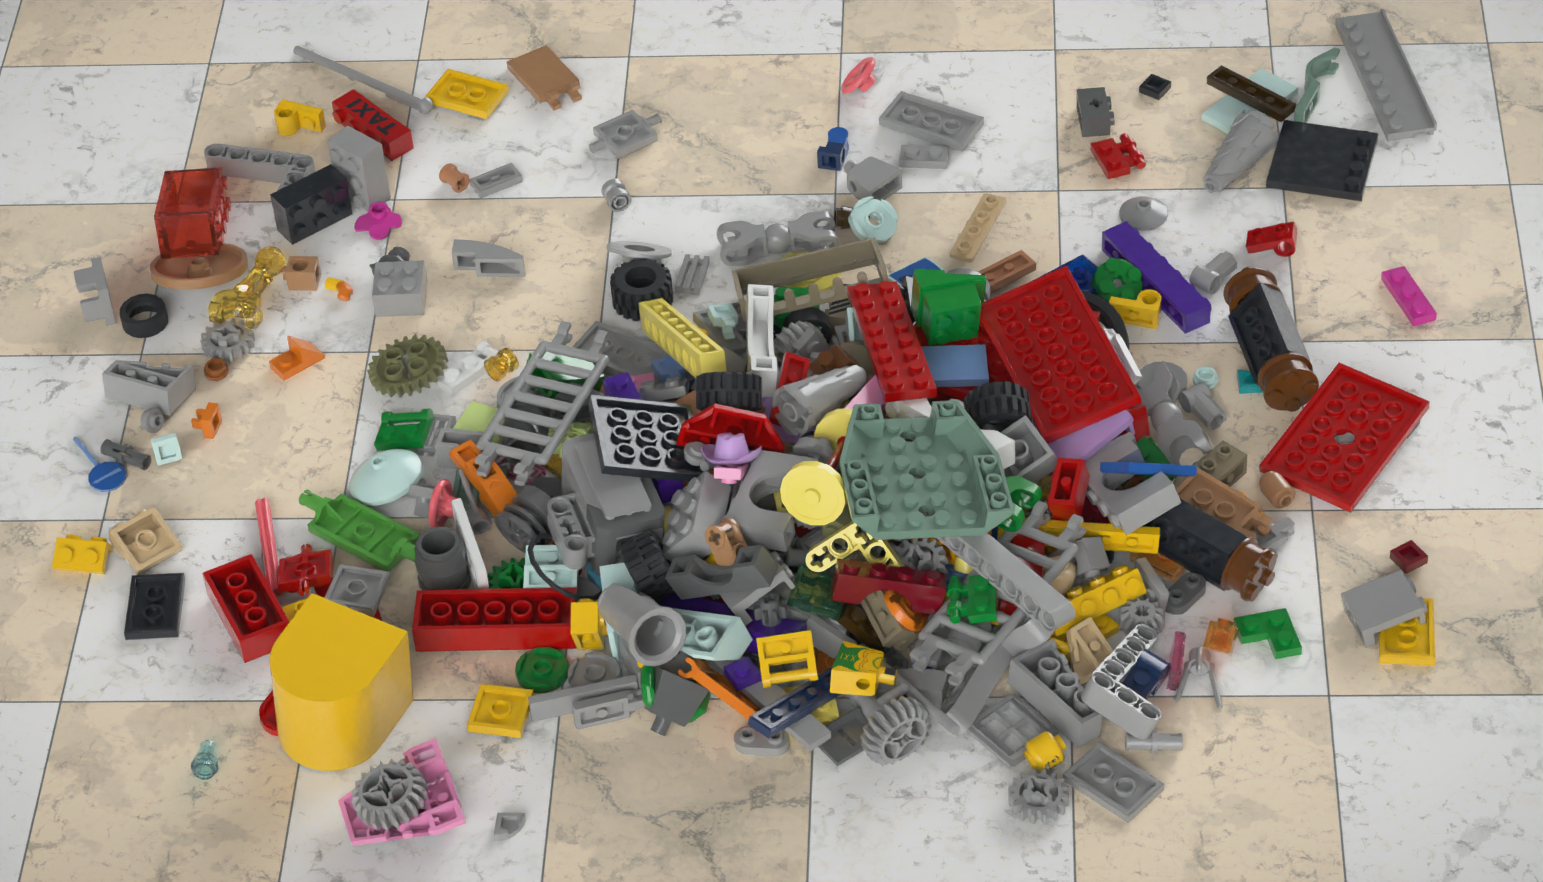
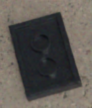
M184 573L132 575L124 630L125 640L179 637L185 587Z

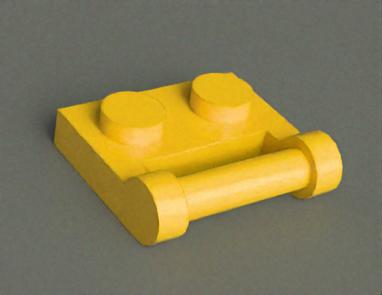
M811 630L756 638L763 688L772 687V684L810 679V681L818 680ZM802 661H807L808 668L777 673H770L769 666Z

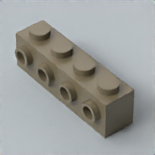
M1221 441L1202 459L1194 462L1192 465L1197 466L1199 469L1231 487L1247 473L1248 455L1227 442ZM1178 476L1173 482L1175 489L1188 476Z

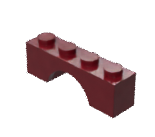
M837 558L831 584L832 601L860 604L866 596L873 592L892 590L904 595L909 600L913 612L935 615L942 607L946 591L945 575L935 570L925 571L912 569L907 566L896 567L878 562L867 563L859 562L855 559L845 560Z

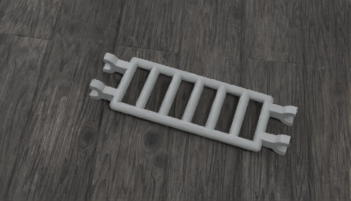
M561 321L552 342L542 341L539 343L477 442V448L483 451L475 459V464L480 465L476 471L477 475L487 477L497 455L521 460L513 469L514 473L518 474L515 484L525 486L535 464L546 465L609 363L608 356L603 355V352H606L610 347L609 343L605 342L609 335L608 331L599 329L589 351L565 346L573 338L572 334L568 333L571 323ZM546 352L596 364L592 370L545 360L542 357ZM536 368L586 379V381L580 387L533 376L532 373ZM527 384L576 397L572 403L521 391ZM515 401L566 412L562 420L511 407ZM506 417L556 430L552 437L503 426L501 423ZM494 434L546 447L539 454L490 441Z
M1038 501L1034 505L1031 515L1017 532L1006 530L997 541L1016 557L1049 569L1042 579L1051 585L1078 552L1079 547L1074 544V541L1077 538H1081L1086 533V529L1080 526L1083 522V517L1073 514L1068 521L1066 529L1059 537L1038 530L1041 525H1045L1051 519L1049 514L1044 513L1048 505ZM1019 533L1064 552L1056 561L1012 544L1010 541ZM973 569L968 576L980 574ZM968 576L963 580L962 585L968 584ZM997 589V598L1013 603ZM949 597L918 634L919 640L923 643L919 648H914L909 654L910 658L916 660L913 664V669L923 672L931 656L938 648L959 656L955 662H951L945 668V672L951 675L948 679L949 684L958 687L973 663L984 665L1026 615L1024 611L1018 607L1011 616L997 611L996 622L1003 624V626L996 634H993L961 620L957 624L951 623L950 616L947 614V604L950 602ZM961 598V602L967 603L968 599ZM942 624L988 644L978 653L936 636L933 633Z

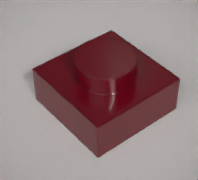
M1412 540L1390 550V559L1405 574L1428 563V555Z

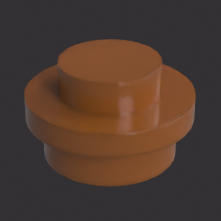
M220 358L210 359L205 364L204 375L209 380L219 381L229 373L228 365Z

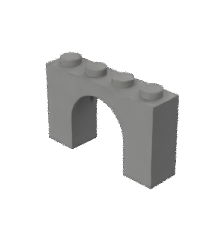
M1128 437L1085 462L1090 475L1086 492L1089 501L1093 506L1097 504L1101 514L1104 517L1108 516L1112 526L1115 529L1120 528L1126 535L1181 504L1173 482L1162 471L1135 487L1115 491L1119 485L1134 475L1100 472V462L1145 463L1139 448Z
M761 450L758 457L749 463L748 472L745 478L741 479L739 490L736 496L732 497L730 509L727 515L722 517V520L724 518H732L738 523L747 546L765 545L767 549L787 552L795 535L793 516L789 513L764 510L755 505L764 496L780 492L784 476L794 465L803 461L819 462L818 458ZM732 528L728 529L725 532L728 533L732 531Z

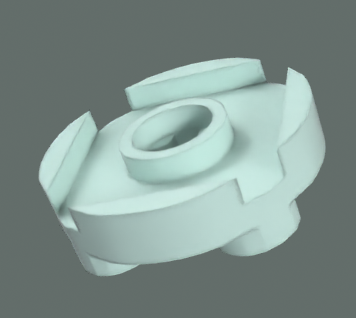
M870 196L862 198L852 208L848 217L853 233L860 240L875 237L877 244L887 242L897 229L898 216L895 209L886 200L881 199L880 201ZM868 216H871L873 219L877 218V225L870 223Z

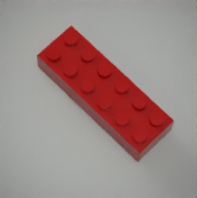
M577 587L563 588L568 592L577 594ZM553 588L417 590L412 625L416 652L533 650L538 647L576 649L571 635V602H578V600L566 597Z

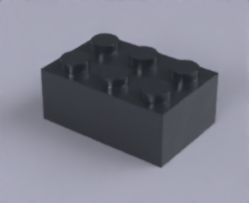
M332 164L270 194L277 231L292 245L353 214L347 179Z

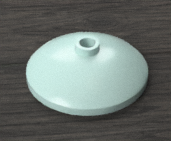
M390 449L379 452L366 459L357 467L350 479L349 491L353 499L363 505L376 506L395 501L409 492L410 484L416 485L419 482L423 473V464L418 455L408 450Z

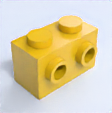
M580 599L578 602H571V635L578 651L605 650V635H608L606 621L599 614L598 602L592 599Z

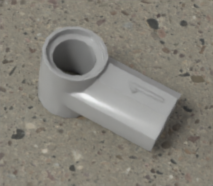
M1228 251L1220 253L1207 265H1197L1193 269L1189 281L1197 288L1213 295L1219 290L1222 280L1237 269V261L1234 259L1233 254Z
M1200 383L1179 393V402L1184 411L1187 413L1193 412L1207 428L1215 430L1226 420V413L1212 399L1211 391L1205 383Z

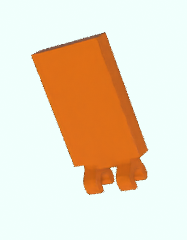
M686 658L685 661L691 665V671L686 673L684 670H678L677 672L682 678L693 679L699 682L748 720L751 715L761 710L741 691H737L723 675L712 670L704 660Z

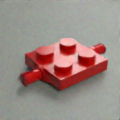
M303 544L300 554L279 559V592H298L300 596H304L305 592L307 596L310 593V587L321 588L331 583L333 572L331 549L312 551L310 544H306V548Z

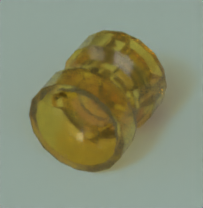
M506 347L498 351L497 356H492L484 361V368L487 374L497 382L505 378L507 372L511 373L519 367L517 357Z

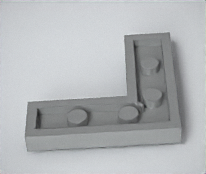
M739 302L732 303L738 314V324L736 326L746 324V322H743ZM707 309L693 312V322L699 328L706 330L708 337L716 344L726 347L739 356L747 352V341L734 327L732 328L735 338L724 339L722 328L713 326L707 315Z

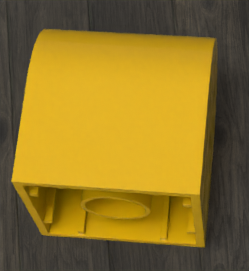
M311 593L272 647L270 653V672L279 741L288 756L305 767L321 771H338L357 766L368 760L382 746L413 702L408 631Z

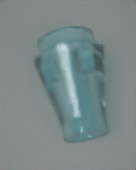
M211 740L201 742L200 748L191 763L193 774L202 780L210 779L218 772L217 746Z

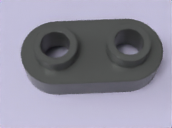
M1193 572L1181 576L1168 589L1170 594L1165 611L1172 615H1180L1188 611L1205 594V578Z

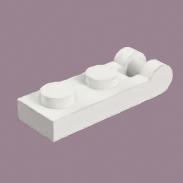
M482 341L476 350L443 371L444 376H437L438 382L435 384L453 396L499 365L504 355L497 349L493 350L492 345L488 342Z

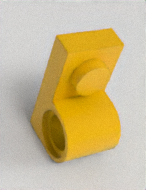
M282 99L274 110L277 132L282 136H291L298 132L300 128L321 133L326 128L323 109Z
M1144 290L1139 293L1136 300L1111 296L1109 303L1120 314L1124 324L1151 329L1158 328L1161 318L1160 293L1154 290Z

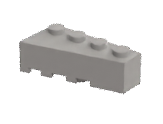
M1053 638L1010 660L1008 684L1078 748L1100 737L1102 715L1082 701L1081 693L1084 689L1080 684V678L1076 672L1071 671L1064 654L1058 652L1057 644Z

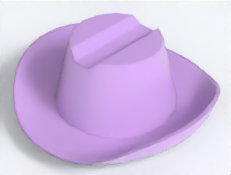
M731 432L718 434L716 445L706 444L701 446L704 458L717 465H738L751 462L758 457L762 449L761 446L756 450H749L744 434L733 435Z

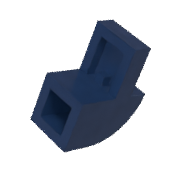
M1146 649L1138 657L1136 665L1122 684L1147 700L1150 694L1153 696L1156 694L1167 678L1171 663Z

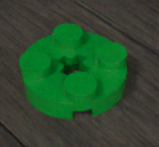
M1109 258L1094 272L1092 277L1093 290L1096 289L1099 297L1108 303L1111 296L1136 300L1142 290V273L1138 268L1125 260ZM1112 279L1120 280L1122 286L1116 288L1115 283L1112 282Z

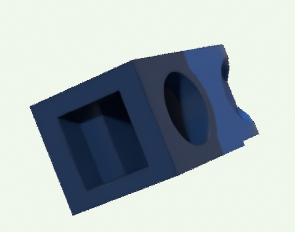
M835 127L828 131L826 147L819 146L817 151L818 168L842 170L849 150L848 131L845 128Z

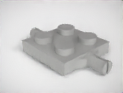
M630 110L593 127V133L599 140L589 144V149L592 153L603 148L608 149L617 159L658 141L657 133L651 127L661 123V117L657 113L649 118L639 116L634 110Z

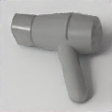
M901 683L880 697L847 694V696L857 707H860L861 713L868 721V718L873 717L876 714L875 711H879L883 704L887 705L893 698L896 700L909 691V686L906 683Z

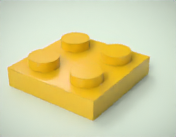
M480 684L467 723L468 732L521 738L530 712L528 697L534 696L533 690Z

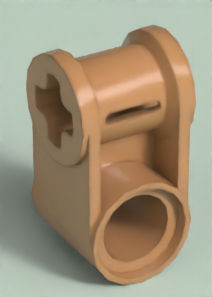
M724 518L720 521L719 525H711L705 531L706 542L715 557L717 566L733 565L739 549L748 547L738 523L732 518ZM732 528V531L728 533L725 532L728 529ZM720 534V536L713 538L714 535Z

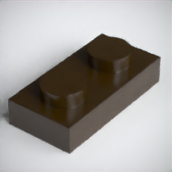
M853 603L842 605L837 622L869 648L883 651L885 647L882 645L865 611Z

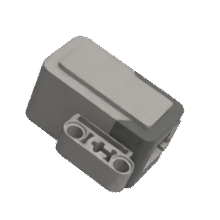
M594 433L565 440L562 444V496L552 498L547 504L548 528L566 567L574 570L581 569L586 565L587 558H589L594 572L601 576L599 566L624 563L620 546L649 529L656 533L661 541L663 540L665 510L651 478L602 474Z

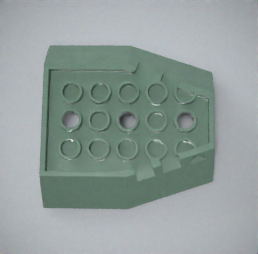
M932 401L930 417L883 419L880 404H854L839 466L851 519L876 540L980 536L985 535L1014 514V507L1000 455L959 401ZM905 439H911L913 441L907 442L905 441ZM914 475L920 476L922 478L916 479L914 478ZM922 513H928L932 516H924Z

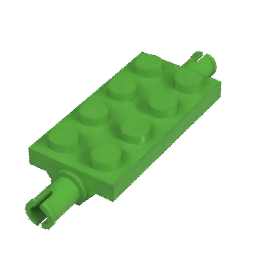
M307 489L299 496V504L314 510L316 513L314 519L307 524L310 533L383 571L390 572L403 558L415 562V544L421 536L420 533L343 494H340L335 499L322 498Z

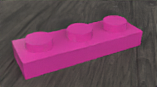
M1405 266L1382 272L1381 280L1412 326L1436 320V311Z

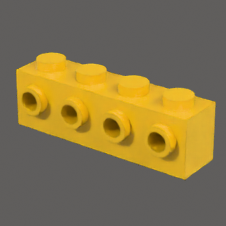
M1121 565L1112 569L1110 574L1089 580V584L1083 587L1079 586L1068 590L1064 597L1073 605L1075 618L1054 630L1051 636L1057 637L1089 617L1094 619L1127 603V600L1131 601L1146 594L1147 591L1138 568Z

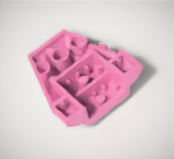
M436 738L414 746L403 753V761L407 764L412 763L416 769L421 771L428 789L426 791L428 799L424 801L425 808L418 810V817L412 816L409 818V824L403 822L400 824L399 829L391 826L389 831L383 827L377 831L373 826L368 827L356 815L352 806V791L338 800L353 846L437 835L466 823V817L452 776Z

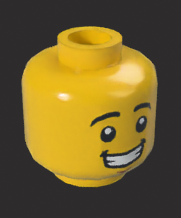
M1044 731L1026 742V751L1023 754L1032 769H1038L1040 772L1043 769L1049 771L1064 761L1063 751L1067 748L1059 735L1053 736L1050 732Z

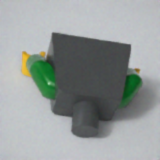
M637 661L638 666L641 668L640 684L645 709L656 715L650 730L666 736L671 722L685 727L688 723H692L706 713L711 691L697 681L693 682L659 666H656L654 669L652 666H645Z

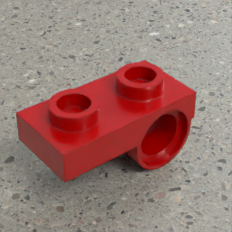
M1293 221L1249 230L1245 246L1248 254L1273 249L1281 257L1293 255L1296 250L1297 226Z

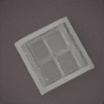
M1015 693L1008 695L977 716L971 727L967 730L971 736L1009 768L1015 767L1026 759L1023 752L1026 751L1025 744L1030 739L1044 731L1050 732L1053 736L1059 735V730Z

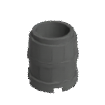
M515 401L511 407L551 417L549 408L546 409ZM506 417L501 423L503 426L548 436L549 433L548 427ZM499 435L501 445L539 454L546 447ZM504 456L514 466L521 462L519 459Z
M435 527L423 532L415 544V566L418 572L419 588L421 590H463L469 588L471 576L467 565L468 557L461 537L447 527Z

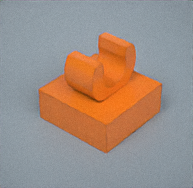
M208 402L206 409H196L198 419L192 418L191 422L194 429L203 430L204 438L214 439L222 419L218 403Z

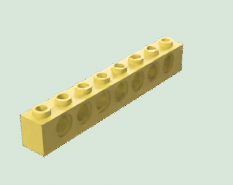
M663 298L639 302L642 331L692 376L696 378V376L703 373L727 372L724 350Z

